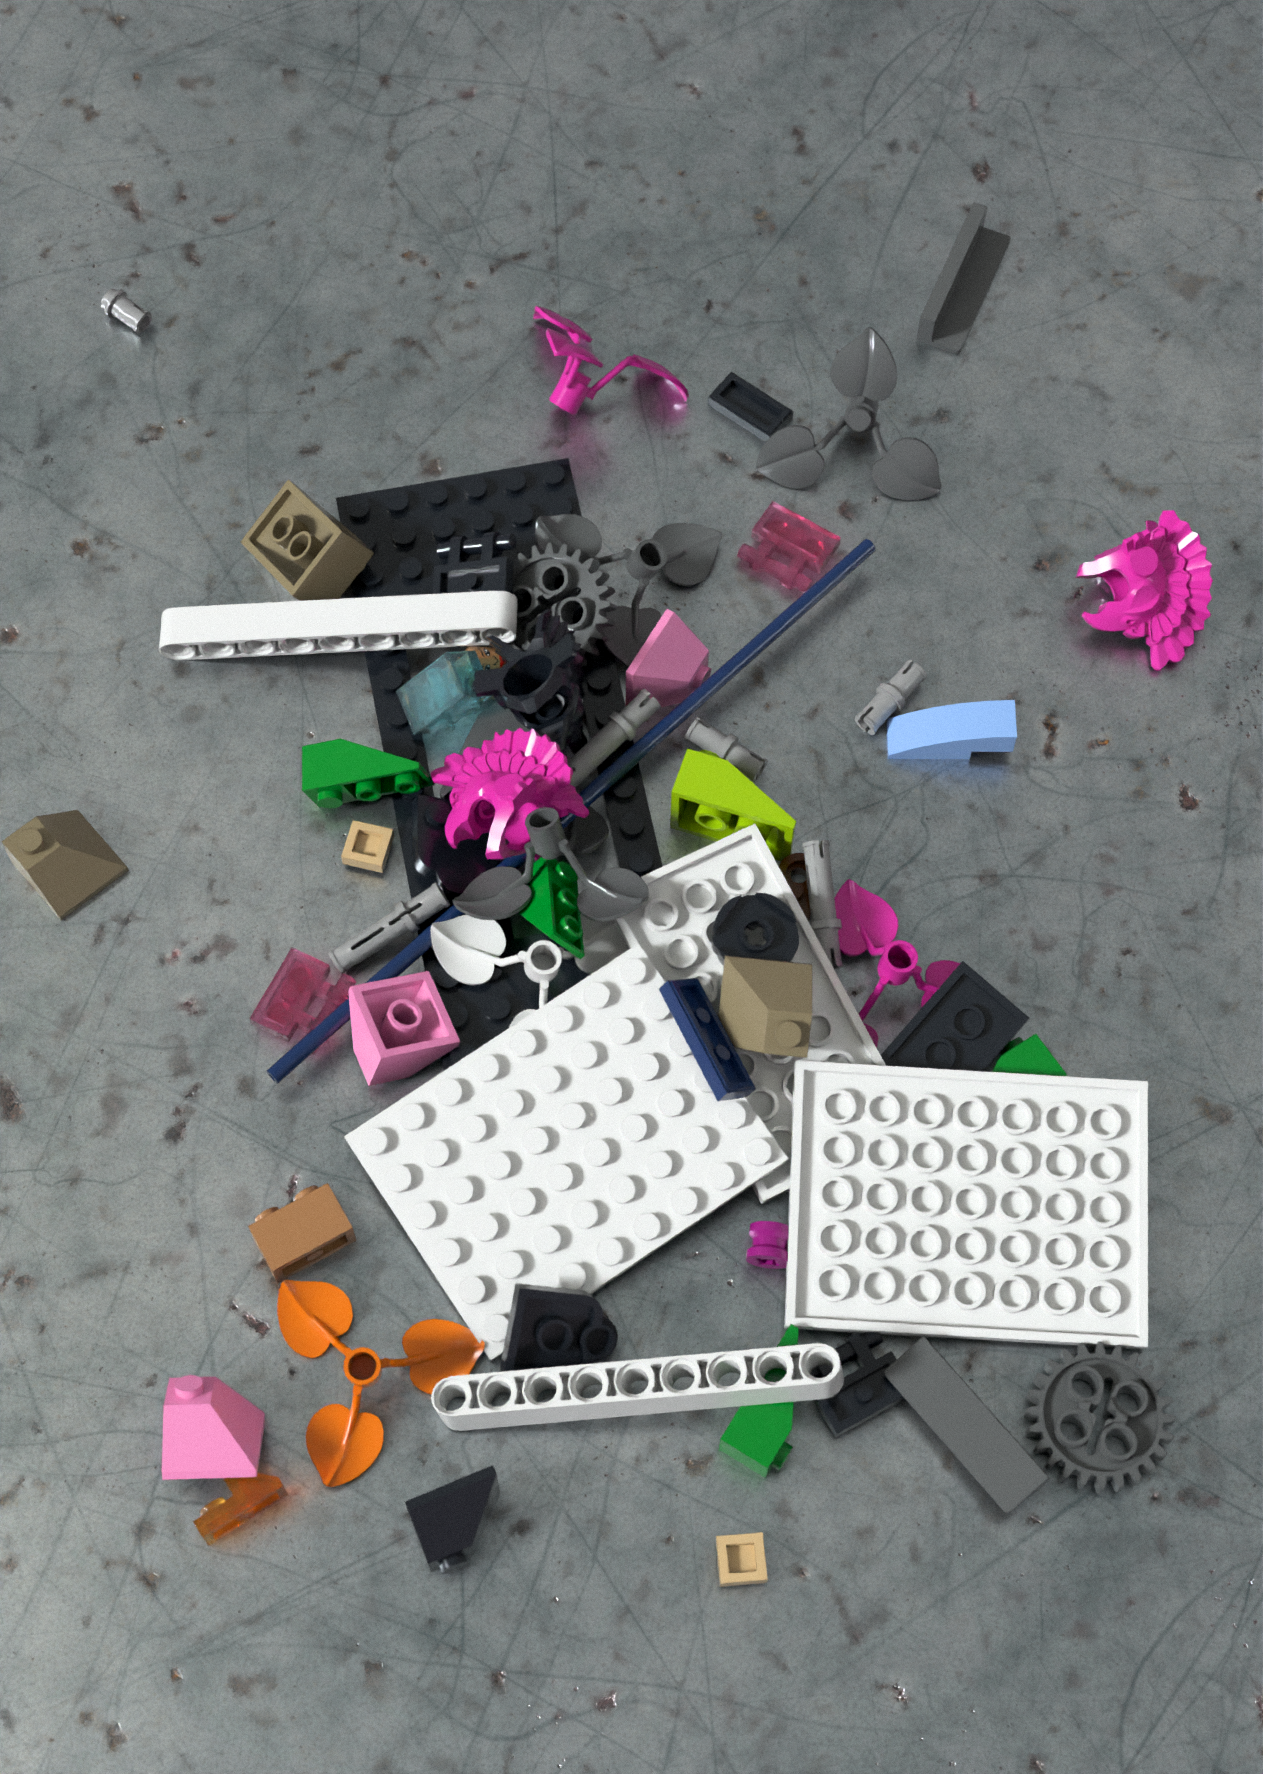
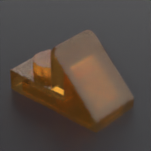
M257 1473V1477L223 1478L233 1496L227 1500L220 1497L211 1501L200 1510L201 1517L193 1521L207 1545L210 1546L287 1496L288 1493L279 1477Z

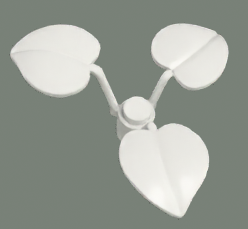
M582 914L581 923L585 953L582 959H578L569 951H564L563 948L557 947L554 943L546 940L535 942L527 952L520 951L517 955L500 958L499 956L505 950L506 938L502 928L495 920H482L462 915L447 921L433 923L431 926V941L434 953L441 966L452 978L468 985H482L491 979L494 972V964L503 967L523 962L526 975L540 985L539 1008L547 1004L549 981L556 977L562 959L568 960L574 956L577 966L582 971L592 974L628 950L613 920L593 921ZM527 1009L520 1012L513 1019L509 1028L536 1010Z

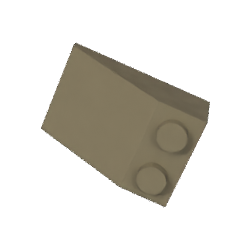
M289 479L240 541L274 578L299 601L340 599L374 554L355 534Z

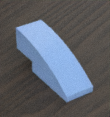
M1015 700L958 703L932 707L888 718L886 721L888 759H970L971 752H1013L1017 739Z

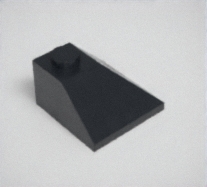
M493 1465L405 1501L411 1522L431 1572L438 1569L441 1570L442 1574L453 1572L468 1563L466 1557L475 1554L500 1495L497 1473Z

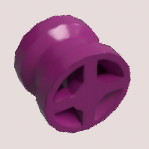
M756 1221L751 1223L749 1236L753 1241L752 1246L747 1249L746 1261L751 1265L761 1268H787L789 1226L773 1221Z

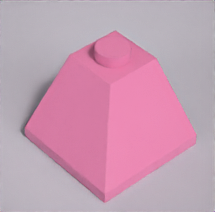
M666 609L626 671V706L643 688L651 693L650 699L653 696L656 698L661 707L681 703L710 677L712 669L708 667L709 650L676 613L669 609Z
M429 971L350 986L348 995L353 1050L369 1086L409 1078L459 1046L460 1039Z
M186 1375L179 1378H169L163 1405L162 1480L257 1477L265 1427V1413L215 1376L199 1377L196 1375Z

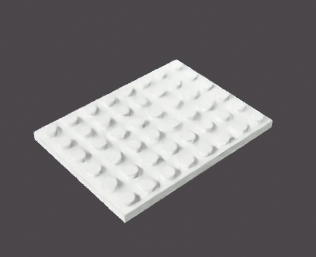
M639 943L344 1136L479 1343L482 1340L484 1341V1352L491 1362L503 1354L515 1283L582 1290L593 1294L788 1161V1157L747 1098L717 1101L659 991V988L666 982Z
M796 1060L794 1064L784 1328H789L790 1324H793L799 1329L876 1332L891 1335L1078 1345L1083 1342L1085 1346H1096L1098 1341H1102L1104 1347L1115 1348L1118 1344L1121 1345V1348L1146 1349L1148 1347V1081Z

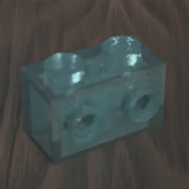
M476 651L446 652L396 691L413 735L432 734V737L447 735L455 729V723L462 718L478 713L481 710L480 705L493 696L477 697L472 690V683L475 680L474 673L477 670H483Z

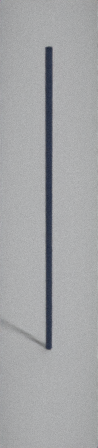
M864 539L578 793L583 798V804L586 808L876 551L875 545L869 539ZM568 813L567 816L560 817L563 829L578 816ZM526 853L507 857L496 867L505 866L519 869L526 863ZM453 904L433 923L447 921L466 914L459 911ZM432 924L366 983L398 977L432 947ZM349 998L266 1071L276 1084L281 1082L351 1019Z

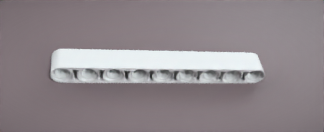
M479 591L174 607L166 609L162 613L159 653L173 660H199L479 646L490 644L491 641L485 637L487 634L510 643L516 639L517 597L506 591Z
M815 1343L450 1376L443 1378L436 1384L432 1390L431 1400L433 1407L447 1427L452 1430L465 1431L826 1399L833 1397L840 1391L844 1382V1374L839 1355L835 1349L827 1344ZM826 1364L833 1368L827 1377L815 1378L810 1375L812 1369L817 1365ZM779 1368L787 1372L785 1377L777 1382H768L764 1379L766 1373L771 1369ZM733 1372L740 1375L738 1382L734 1385L722 1386L718 1384L719 1379L726 1373ZM686 1376L694 1379L693 1384L688 1389L681 1391L672 1388L675 1381L681 1377ZM639 1380L648 1382V1386L642 1393L636 1395L627 1393V1389L633 1382ZM594 1384L602 1386L601 1392L596 1397L590 1399L582 1397L583 1391L588 1386ZM549 1388L557 1390L554 1398L545 1403L536 1401L539 1393ZM504 1392L511 1394L509 1401L503 1406H491L493 1399L498 1394ZM459 1396L466 1397L464 1404L459 1409L454 1411L446 1410L447 1405L452 1399Z

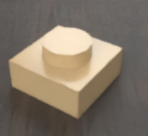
M353 820L342 852V863L383 873L394 839L393 829Z
M763 1532L716 1536L720 1587L767 1583Z

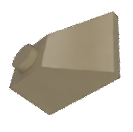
M78 810L36 816L1 841L12 864L60 920H63L129 871L125 863Z
M725 955L718 1017L734 1047L764 1054L807 1058L812 1021V964Z

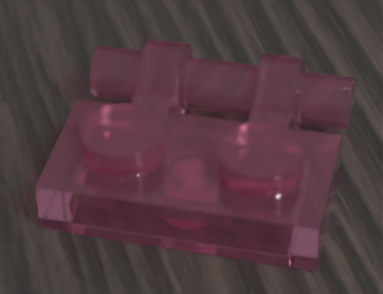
M772 501L752 529L751 538L761 544L755 549L744 543L739 549L737 557L749 563L751 570L759 574L764 571L780 580L779 584L786 589L792 590L795 588L805 593L813 585L814 580L801 573L805 568H808L820 575L840 546L841 537ZM776 551L792 561L786 566L771 558V556Z
M291 947L250 1016L251 1025L286 1042H290L297 1028L308 1034L348 999V990L350 986L356 984V980L347 974H342L336 985L326 982L325 980L331 972L329 964ZM317 996L326 1002L315 1018L307 1014V1011Z

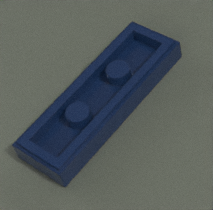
M697 978L668 980L659 988V991L717 1101L748 1097L756 1090L755 1085Z

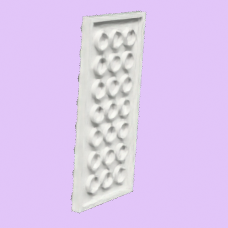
M753 824L641 876L649 890L648 901L644 902L635 911L613 921L628 950L639 943L665 982L668 980L697 978L718 1016L723 965L713 952L711 941L713 925L721 908L729 900L739 895L743 897L745 895H755V893H767L781 899L793 911L798 928L799 946L791 962L813 965L812 1021L808 1056L804 1058L764 1054L734 1047L756 1088L746 1098L788 1157V1161L752 1185L760 1203L763 1204L790 1190L795 1061L886 1066L758 827L756 824ZM757 927L754 931L748 928L744 930V933L748 936L747 942L754 946L757 943L763 945L767 942L762 938L764 933L762 928Z

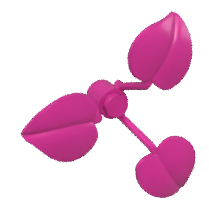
M539 306L534 308L533 319H546L566 330L572 339L570 340L565 335L549 328L546 331V336L554 356H568L564 372L549 398L558 407L576 415L586 397L593 400L596 393L628 366L646 369L670 380L677 387L685 402L689 397L688 390L676 376L662 365L636 354L627 356L592 387L588 386L591 378L579 371L582 360L600 368L604 365L590 351L580 346L581 338L591 343L592 337L579 325L556 312Z
M848 879L837 892L834 898L836 917L841 920L842 929L838 930L840 952L850 957L859 956L867 950L872 956L882 955L877 966L880 980L859 1012L861 1020L863 1021L887 984L894 986L902 985L909 980L910 976L913 977L916 987L919 990L925 991L921 999V1007H923L960 963L950 960H940L931 963L925 971L924 982L920 974L922 968L916 965L918 953L914 946L903 940L893 941L898 930V919L892 907L882 898L863 889L851 879ZM863 1023L877 1048V1032L871 1026Z

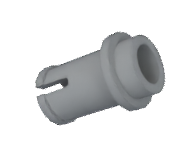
M110 289L101 301V308L104 309L105 315L109 318L115 316L138 334L143 332L151 322L152 313L128 299L127 293L122 289Z

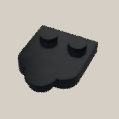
M417 794L412 801L413 864L423 876L436 879L444 894L450 897H459L475 878L497 866V859H487L485 855L489 833H483L477 840H462L458 843L457 849L452 848L445 835V824L452 810L450 800Z
M515 1283L499 1371L593 1364L595 1360L603 1359L612 1353L618 1340L617 1329L610 1319L603 1316V1310L599 1302L586 1291Z

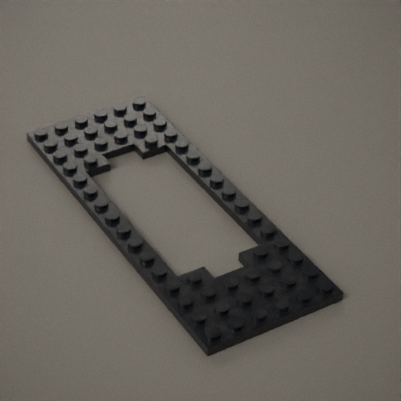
M569 458L336 498L340 523L355 534L374 553L366 563L365 568L352 581L354 598L433 594L434 566L448 564L449 559H440L438 557L437 545L438 543L450 542L452 537L466 536L468 539L482 537L484 533L498 531L501 535L514 534L516 548L503 551L499 557L507 556L514 562V566L518 567L520 566L518 554L523 553L532 558V546H537L535 523L539 516L561 514L582 516ZM481 554L470 555L467 562L481 560ZM558 576L556 578L555 590L563 585V577ZM579 589L578 593L574 597L578 596L581 593V589ZM531 595L527 596L523 601V612L527 611L531 605ZM579 607L574 612V624L578 623L583 616L582 607ZM597 640L595 643L600 654L596 656L589 652L585 653L587 665L585 667L582 666L585 677L582 680L584 692L581 696L590 740L610 722L608 717L614 711L619 713L626 707L615 658L609 653L603 641ZM406 649L364 651L383 752L419 762L430 774ZM626 739L596 768L598 776L634 745L633 739L631 741ZM638 762L602 796L618 867L631 870L641 877L663 866ZM432 786L420 788L419 791L411 794L399 792L391 794L411 899L436 882V879L427 878L419 873L412 860V801L417 794L434 797ZM445 894L450 906L445 907L419 924L418 936L453 905L452 900L454 897ZM510 917L495 920L502 928L506 938L505 950L499 956L500 958L517 955L520 951L527 952L532 944L541 940L550 941L557 947L563 948L544 933L514 938ZM433 946L422 955L424 970L430 972L460 1039L458 1047L441 1057L443 1071L509 1029L513 1019L520 1012L527 1009H539L540 985L526 975L523 962L503 967L494 964L493 975L487 983L468 985L458 982L444 970L434 953ZM574 956L568 960H561L556 977L549 981L547 1003L591 975L582 971L577 966Z

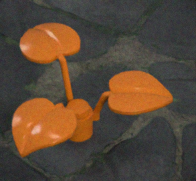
M284 1280L279 1289L277 1301L278 1321L287 1344L296 1353L308 1358L320 1357L332 1344L346 1357L343 1364L344 1373L354 1385L350 1410L341 1404L327 1405L313 1415L307 1427L306 1446L308 1453L324 1485L327 1487L340 1486L359 1477L374 1463L382 1449L384 1431L380 1419L371 1413H358L363 1388L376 1384L382 1375V1369L410 1366L409 1375L415 1387L432 1395V1390L443 1378L470 1375L485 1348L484 1341L482 1340L479 1343L467 1327L448 1320L427 1319L414 1324L404 1333L402 1345L408 1356L407 1358L379 1359L373 1350L365 1347L351 1350L337 1338L349 1330L353 1320L352 1304L348 1296L340 1288L322 1281Z

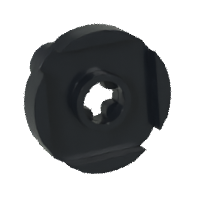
M755 893V895H745L743 897L739 895L729 900L721 908L713 925L711 947L723 966L725 955L792 961L799 946L798 928L793 911L781 899L767 893ZM757 927H760L764 930L762 938L767 942L763 945L757 943L753 946L747 942L748 936L744 933V930L748 928L754 931Z

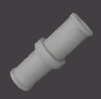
M907 660L904 666L888 683H882L876 689L877 695L854 717L857 725L863 731H868L870 735H874L894 711L900 712L906 705L905 699L927 678L924 669L916 662L913 664L912 660Z
M699 716L693 721L685 735L687 741L693 742L704 750L716 753L721 759L728 760L752 782L759 778L767 765V759L760 757L738 743V737L733 734L727 736Z

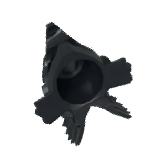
M545 610L538 618L535 636L526 652L514 649L501 639L487 634L485 637L491 641L489 645L496 649L495 653L500 655L502 661L507 664L502 668L477 670L474 673L475 680L472 683V690L475 692V696L493 695L496 702L502 708L509 709L519 723L530 730L533 728L539 736L546 734L552 742H556L559 745L561 751L568 746L573 755H575L588 742L582 731L584 727L582 719L584 706L581 694L584 692L582 688V680L585 677V672L582 669L584 658L579 655L578 651L581 644L575 642V631L568 629V622L560 621L561 615L552 616L551 610Z

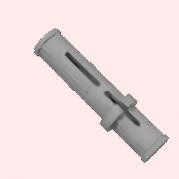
M643 688L619 713L614 711L608 717L610 722L567 761L568 765L573 769L570 783L576 788L626 739L631 741L636 736L635 731L661 708V705L654 696L651 699L649 698L651 695L649 691Z
M819 840L804 842L802 848L804 849L811 916L809 924L833 968H842L838 930L842 929L841 920L836 917L829 851L830 842L828 840H822L821 844H819Z
M435 882L431 887L408 902H398L394 905L396 910L362 930L336 949L329 951L328 954L339 972L343 975L346 974L347 971L379 952L409 931L415 933L420 929L419 924L445 907H449L450 903L439 885Z

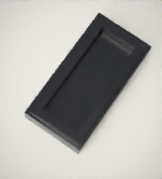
M730 372L708 397V405L765 442L775 432L786 427L793 419V410L733 372Z

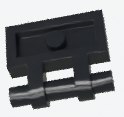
M498 531L484 533L480 538L468 539L466 536L452 537L450 542L438 543V557L440 559H449L448 564L434 566L433 594L479 591H506L513 593L514 562L507 556H499L503 551L516 548L515 535L512 533L501 535ZM481 554V560L467 562L470 555Z
M855 1332L845 1338L844 1344L835 1348L839 1355L841 1366L855 1359L861 1367L844 1377L842 1388L833 1397L813 1400L835 1438L905 1399L884 1374L885 1370L897 1360L893 1352L890 1351L878 1359H875L871 1352L872 1348L883 1343L880 1333L865 1332L860 1334ZM826 1364L817 1365L812 1369L810 1375L815 1378L827 1377L833 1368Z

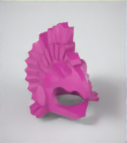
M1174 510L1162 511L1158 524L1155 521L1146 520V530L1124 539L1122 545L1120 544L1094 557L1095 561L1081 564L1076 578H1103L1110 586L1114 596L1113 601L1100 605L1096 614L1083 612L1082 618L1086 623L1099 631H1123V635L1129 639H1140L1145 636L1146 644L1150 646L1151 667L1156 671L1161 670L1168 661L1171 663L1181 661L1185 656L1184 648L1194 643V632L1204 630V622L1211 616L1207 605L1212 599L1209 590L1213 580L1210 576L1212 564L1206 559L1207 548L1200 543V535L1192 532L1189 523L1180 520Z
M521 728L514 732L506 729L502 735L495 731L493 741L484 740L481 749L467 747L463 751V755L456 753L447 755L444 767L431 771V778L434 783L454 787L449 796L452 810L445 824V835L452 848L457 849L460 841L466 839L477 840L483 833H489L485 852L487 859H504L526 853L524 845L531 840L525 825V819L528 814L536 809L543 807L553 808L558 812L559 817L567 816L568 813L582 818H586L589 815V810L583 804V798L576 792V788L570 784L573 769L568 765L567 756L561 753L559 745L556 742H552L549 736L546 734L539 736L533 728L530 732H525ZM538 854L534 855L536 861L541 857Z

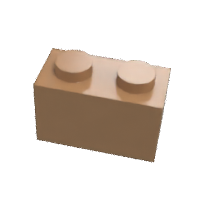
M328 1183L319 1188L317 1185L305 1188L294 1197L295 1201L280 1209L272 1207L261 1212L255 1218V1222L248 1226L257 1247L277 1283L286 1280L357 1241L353 1227Z

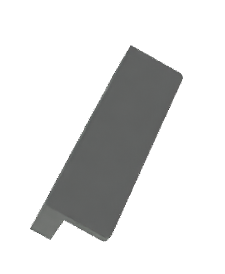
M973 202L921 314L916 340L955 354L961 352L1011 241L1010 236L984 227L988 207Z
M924 1336L885 1370L884 1374L1005 1513H1010L1034 1490L1038 1491L1051 1479Z

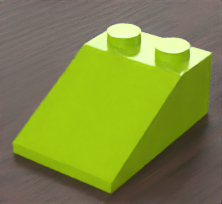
M687 748L671 792L670 828L716 842L756 824L775 860L781 862L786 856L792 854L796 820L728 760L721 759L719 755L708 750L695 751Z

